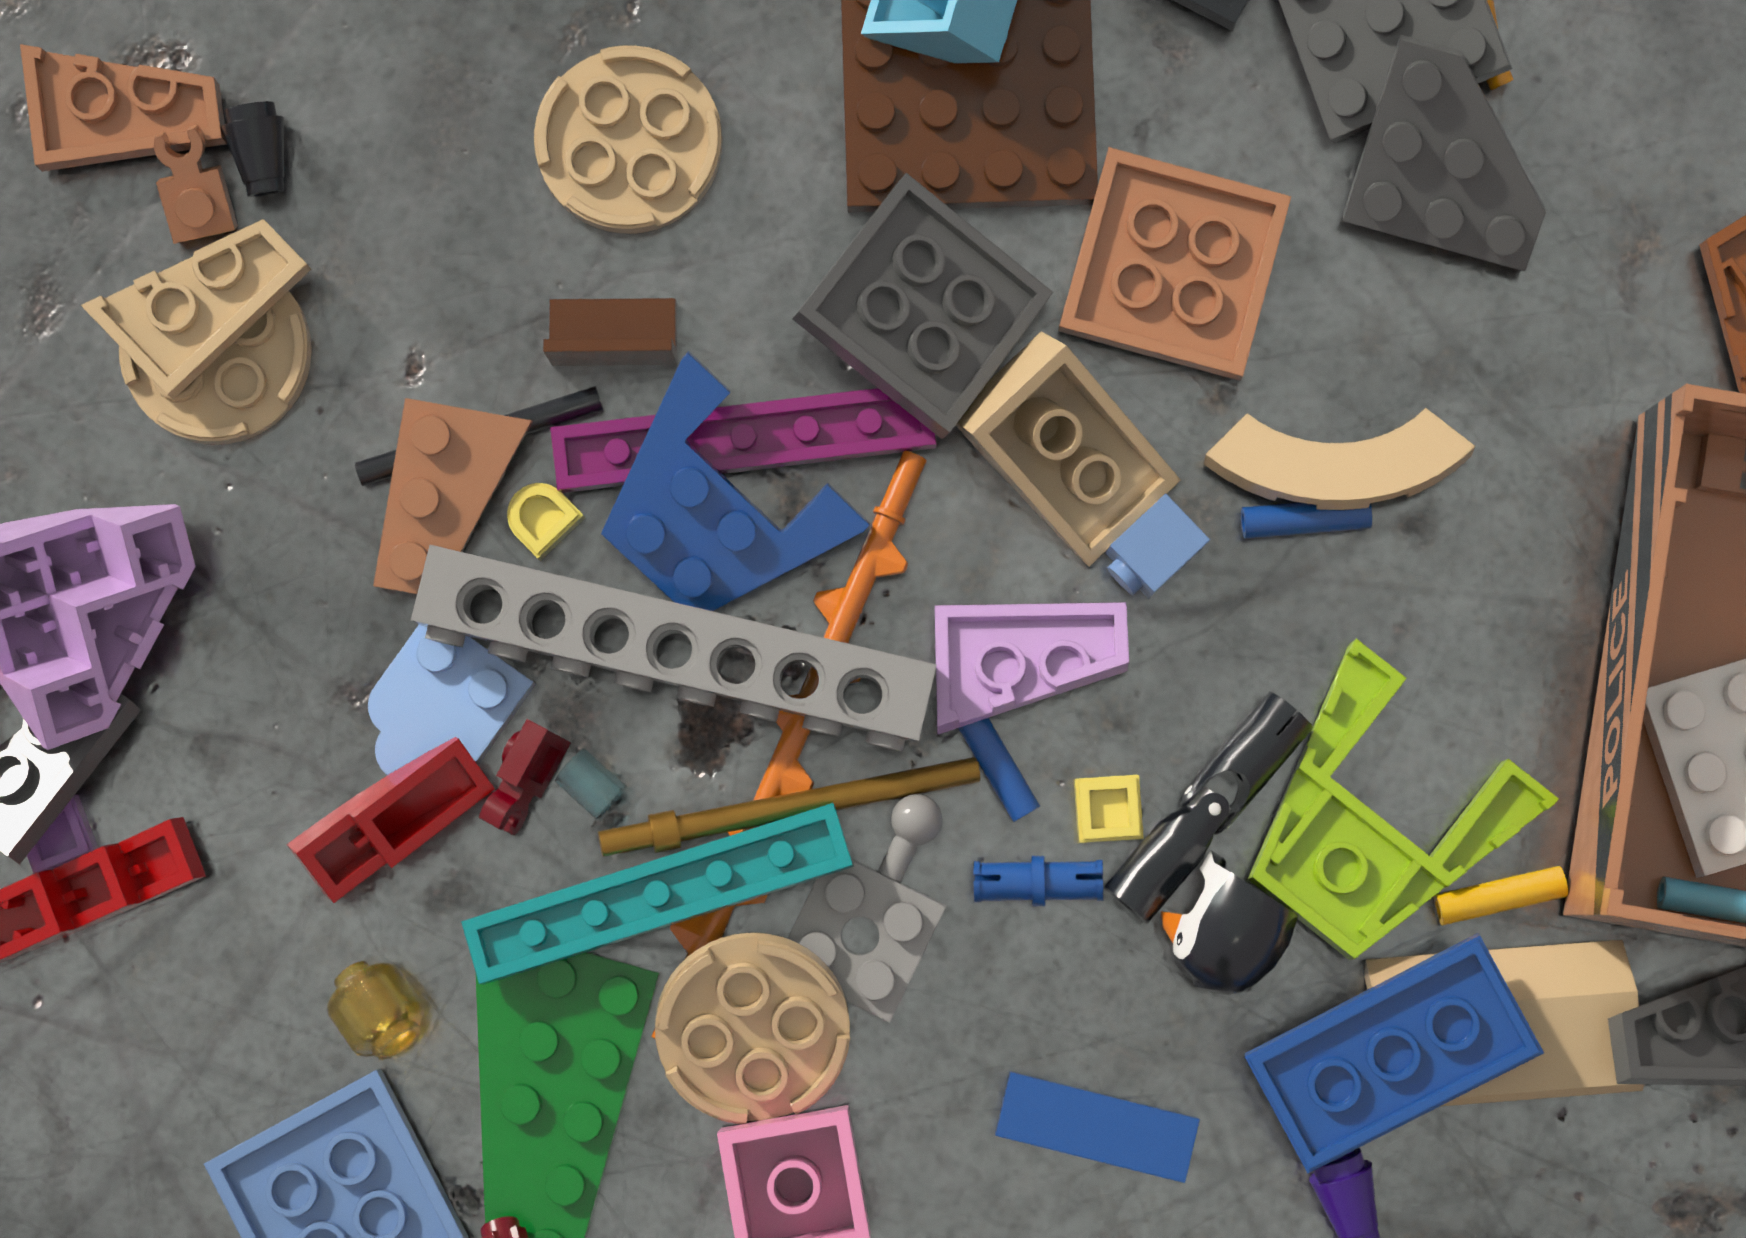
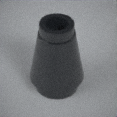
M271 101L254 102L225 109L227 124L221 126L242 182L246 186L247 196L261 197L284 192V117L277 116L275 103Z

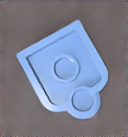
M418 625L374 686L369 696V716L373 724L381 731L375 745V756L379 767L386 775H389L454 737L459 738L477 765H479L536 683L499 657L488 654V649L468 636H465L463 647L452 646L425 639L427 627Z

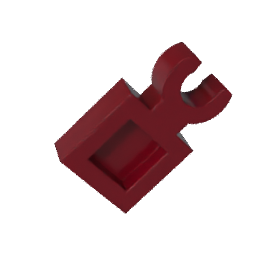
M526 719L522 729L514 733L504 747L502 765L496 774L497 777L503 780L499 788L484 803L479 818L515 836L526 820L529 803L533 796L542 798L571 742Z

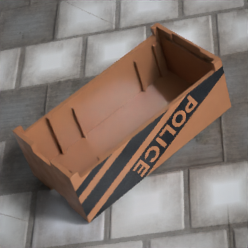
M1685 384L1638 416L1568 877V896L1565 897L1563 915L1741 947H1746V923L1659 909L1657 907V891L1662 877L1746 891V864L1696 878L1643 721L1649 687L1746 659V489L1740 488L1742 473H1746V462H1744L1746 449V394Z

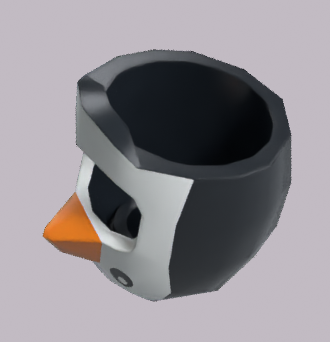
M1211 850L1199 868L1205 878V887L1193 910L1189 914L1160 912L1162 926L1173 943V956L1191 975L1195 987L1211 993L1231 995L1251 988L1275 968L1291 942L1298 915L1225 869L1226 860Z

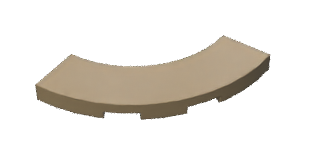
M1427 408L1403 426L1387 434L1349 443H1321L1295 438L1264 425L1247 413L1206 453L1204 465L1227 481L1269 500L1276 501V498L1279 497L1294 502L1314 504L1320 510H1350L1369 508L1370 503L1389 500L1402 495L1410 497L1437 484L1455 472L1472 456L1475 445Z

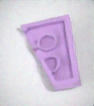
M1126 602L935 606L937 735L1128 671L1129 647Z

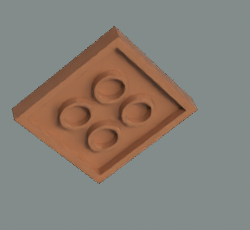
M1109 147L1058 331L1240 381L1244 375L1291 196Z

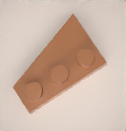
M20 44L34 163L42 172L156 155L154 151V138L158 133L166 132L169 145L173 151L190 150L191 143L188 139L187 129L193 125H198L202 129L206 139V147L227 144L221 128L225 123L220 84L214 77L140 64L138 67L104 62L98 57L81 54L69 56L46 52L40 47Z

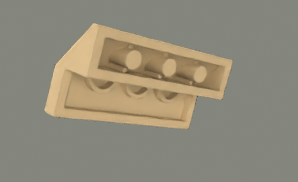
M1623 940L1488 950L1544 1054L1442 1106L1643 1091L1644 1084H1617L1608 1018L1639 1007L1638 990ZM1436 954L1366 959L1364 978L1367 990Z

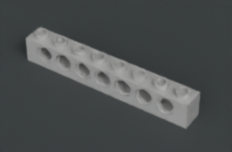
M429 545L411 621L427 627L425 639L463 647L465 636L489 641L488 654L526 662L528 651L553 657L550 668L558 671L588 677L591 666L616 672L613 683L621 686L651 692L654 681L679 687L676 698L714 707L716 696L742 701L739 713L777 722L780 710L805 716L802 725L804 729L840 737L842 725L868 731L865 743L903 752L905 740L914 743L919 742L937 664L434 545ZM491 589L498 591L502 599V609L498 617L489 623H476L470 612L472 599L483 590ZM548 604L561 606L565 613V625L562 631L552 638H539L532 626L536 611ZM619 619L625 622L628 627L629 637L626 645L616 653L607 654L600 652L596 647L594 639L598 626L606 620ZM670 634H682L691 641L692 654L690 659L679 668L670 669L663 667L657 658V647L660 641ZM736 648L749 651L755 658L754 673L747 681L739 684L725 681L719 672V663L722 656L729 650ZM797 663L810 665L819 676L817 689L813 694L803 699L788 696L781 686V679L785 670ZM868 678L879 686L882 700L874 711L859 714L847 707L844 701V691L847 685L855 679Z

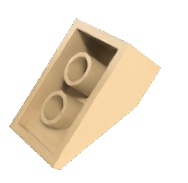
M1042 331L986 383L956 424L957 428L988 463L1089 567L1108 550L1109 546L1165 493L1167 494L1181 481L1067 345Z

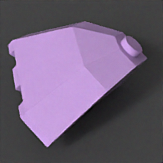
M170 504L75 509L0 524V684L42 747L46 750L107 729L121 706L117 700L135 667L141 669L164 624L160 623L163 614L178 588L184 589L196 567L180 506Z

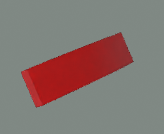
M184 817L169 819L119 843L104 845L52 870L37 872L0 889V963L96 925L205 877V871Z

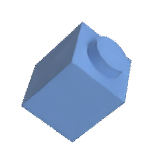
M1165 493L1109 546L1105 554L1113 562L1107 569L1128 593L1134 595L1140 590L1149 599L1199 553L1210 539Z

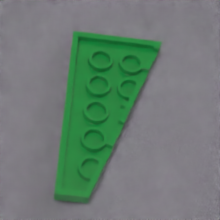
M585 952L485 985L479 984L476 975L485 1224L500 1217L512 1216L518 1218L521 1227H526L528 1238L587 1237L661 972Z

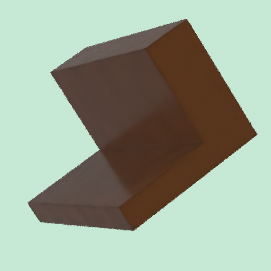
M675 298L550 299L549 339H543V352L552 366L677 365V301Z

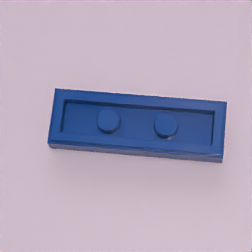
M1010 1071L995 1136L1185 1183L1200 1119Z

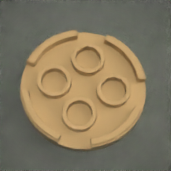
M627 45L601 49L600 53L579 62L562 77L558 76L552 83L541 102L536 117L534 129L535 154L538 166L551 193L577 219L608 232L621 234L644 233L660 229L679 220L689 213L706 195L716 177L721 162L723 143L721 122L718 110L707 88L691 71V68L682 61L660 50L649 47Z
M290 291L174 399L167 396L119 346V361L125 385L129 387L133 398L145 414L156 424L182 439L212 445L231 444L250 439L265 432L281 420L293 407L305 386L312 354L311 336L306 317Z
M742 933L709 942L694 951L679 964L665 984L659 999L655 1020V1039L660 1061L665 1069V1076L678 1094L689 1104L721 1121L747 1124V1121H760L783 1117L793 1112L796 1115L803 1112L827 1093L839 1076L847 1057L850 1042V1020L848 1005L840 983L829 967L816 954L784 937L764 933Z

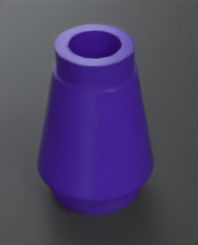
M1357 1148L1314 1170V1174L1310 1176L1309 1182L1339 1238H1380L1377 1228L1378 1218L1372 1162L1364 1160L1361 1149Z

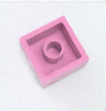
M849 1105L721 1127L717 1132L735 1238H871Z

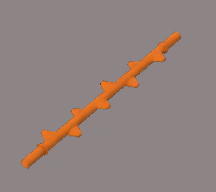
M903 451L880 507L875 506L873 510L876 516L846 586L816 593L813 602L829 622L823 638L849 643L876 578L905 573L908 562L892 541L899 525H904L906 521L903 515L927 461L922 456L910 451ZM810 667L799 694L788 696L803 699L814 693L819 683V676L813 667ZM861 678L855 679L849 684L859 683ZM779 710L776 723L783 732L753 801L813 788L814 781L798 761L811 731L802 728L805 716ZM756 827L731 831L727 833L731 836ZM768 894L671 925L670 930L687 952L685 959L700 947L722 938L735 906L765 903ZM654 1029L653 1034H652V1036H651V1037L654 1038V1039H655V1029Z

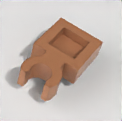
M198 125L190 126L187 129L191 149L185 154L177 153L171 149L166 132L158 133L154 138V151L157 158L162 164L171 168L173 176L160 178L156 182L173 244L234 231L238 226L221 165L205 169L202 167L200 158L206 148V139Z

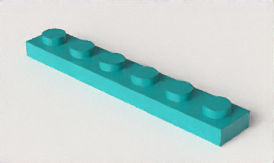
M831 803L461 921L478 982L485 985L854 867L835 804Z

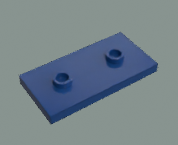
M1477 933L1246 1052L1245 1058L1307 1173H1310L1544 1054V1051L1480 934Z

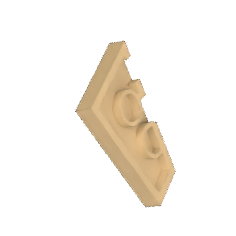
M262 219L194 251L193 257L159 273L154 270L133 280V285L106 298L99 296L81 306L167 396L174 399L312 269Z

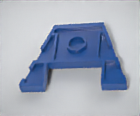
M688 351L683 356L601 535L673 602L714 611L864 532L870 526V523L827 483L784 529H780L701 455L686 439L730 394L731 390Z

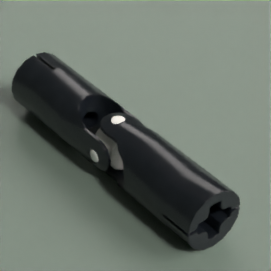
M1269 692L1185 791L1181 801L1183 807L1158 822L1104 888L1129 911L1148 924L1204 858L1212 842L1213 834L1217 835L1231 826L1312 731V724L1300 712H1296L1297 709L1273 692ZM1226 770L1233 774L1239 788L1236 800L1231 808L1223 795L1214 793L1205 787L1210 779Z

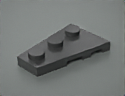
M1746 967L1608 1018L1617 1084L1746 1086Z

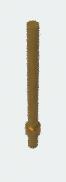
M972 757L678 816L675 815L674 810L648 815V822L598 831L600 849L603 857L653 847L655 853L681 848V841L765 825L831 803L835 804L836 810L902 798L912 794H922L980 782V770L977 759Z

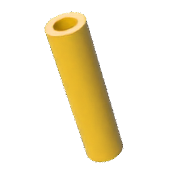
M1555 866L1438 893L1433 896L1438 920L1443 926L1565 898L1568 896V885L1562 868Z

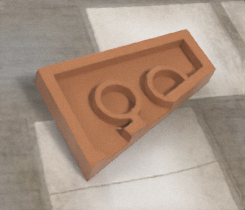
M405 398L374 587L417 594L429 545L463 552L489 500L506 473V469L517 448L533 423L532 420Z

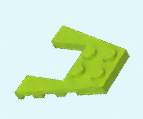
M1357 638L1349 644L1248 877V880L1268 896L1297 914L1298 920L1348 960L1355 959L1419 910V907L1445 887L1450 886L1464 875L1468 869L1494 849L1503 845L1521 831V828L1543 811L1548 810L1559 800L1558 797L1510 759L1501 761L1433 852L1428 855L1332 779L1331 775L1407 679Z

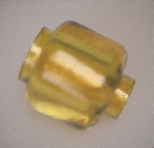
M360 961L350 965L336 977L334 985L337 989L329 998L327 1013L356 1055L365 1057L376 1055L379 1060L389 1059L407 1049L419 1037L421 1033L419 1024L422 1021L425 1008L419 996L395 964L380 962L368 965L366 961Z

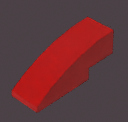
M454 737L360 792L286 845L321 891L335 903L385 864L393 868L495 790V788L459 738Z

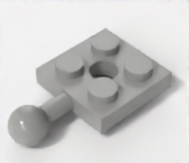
M922 794L908 795L895 805L892 811L891 823L896 836L893 838L878 871L852 859L854 867L816 879L787 938L809 949L829 967L840 983L846 1002L889 1023L947 906L901 883L917 850V846L932 841L942 827V813L939 806L933 799ZM865 917L876 924L879 930V942L872 951L859 954L852 952L845 946L842 939V930L845 923L852 918Z

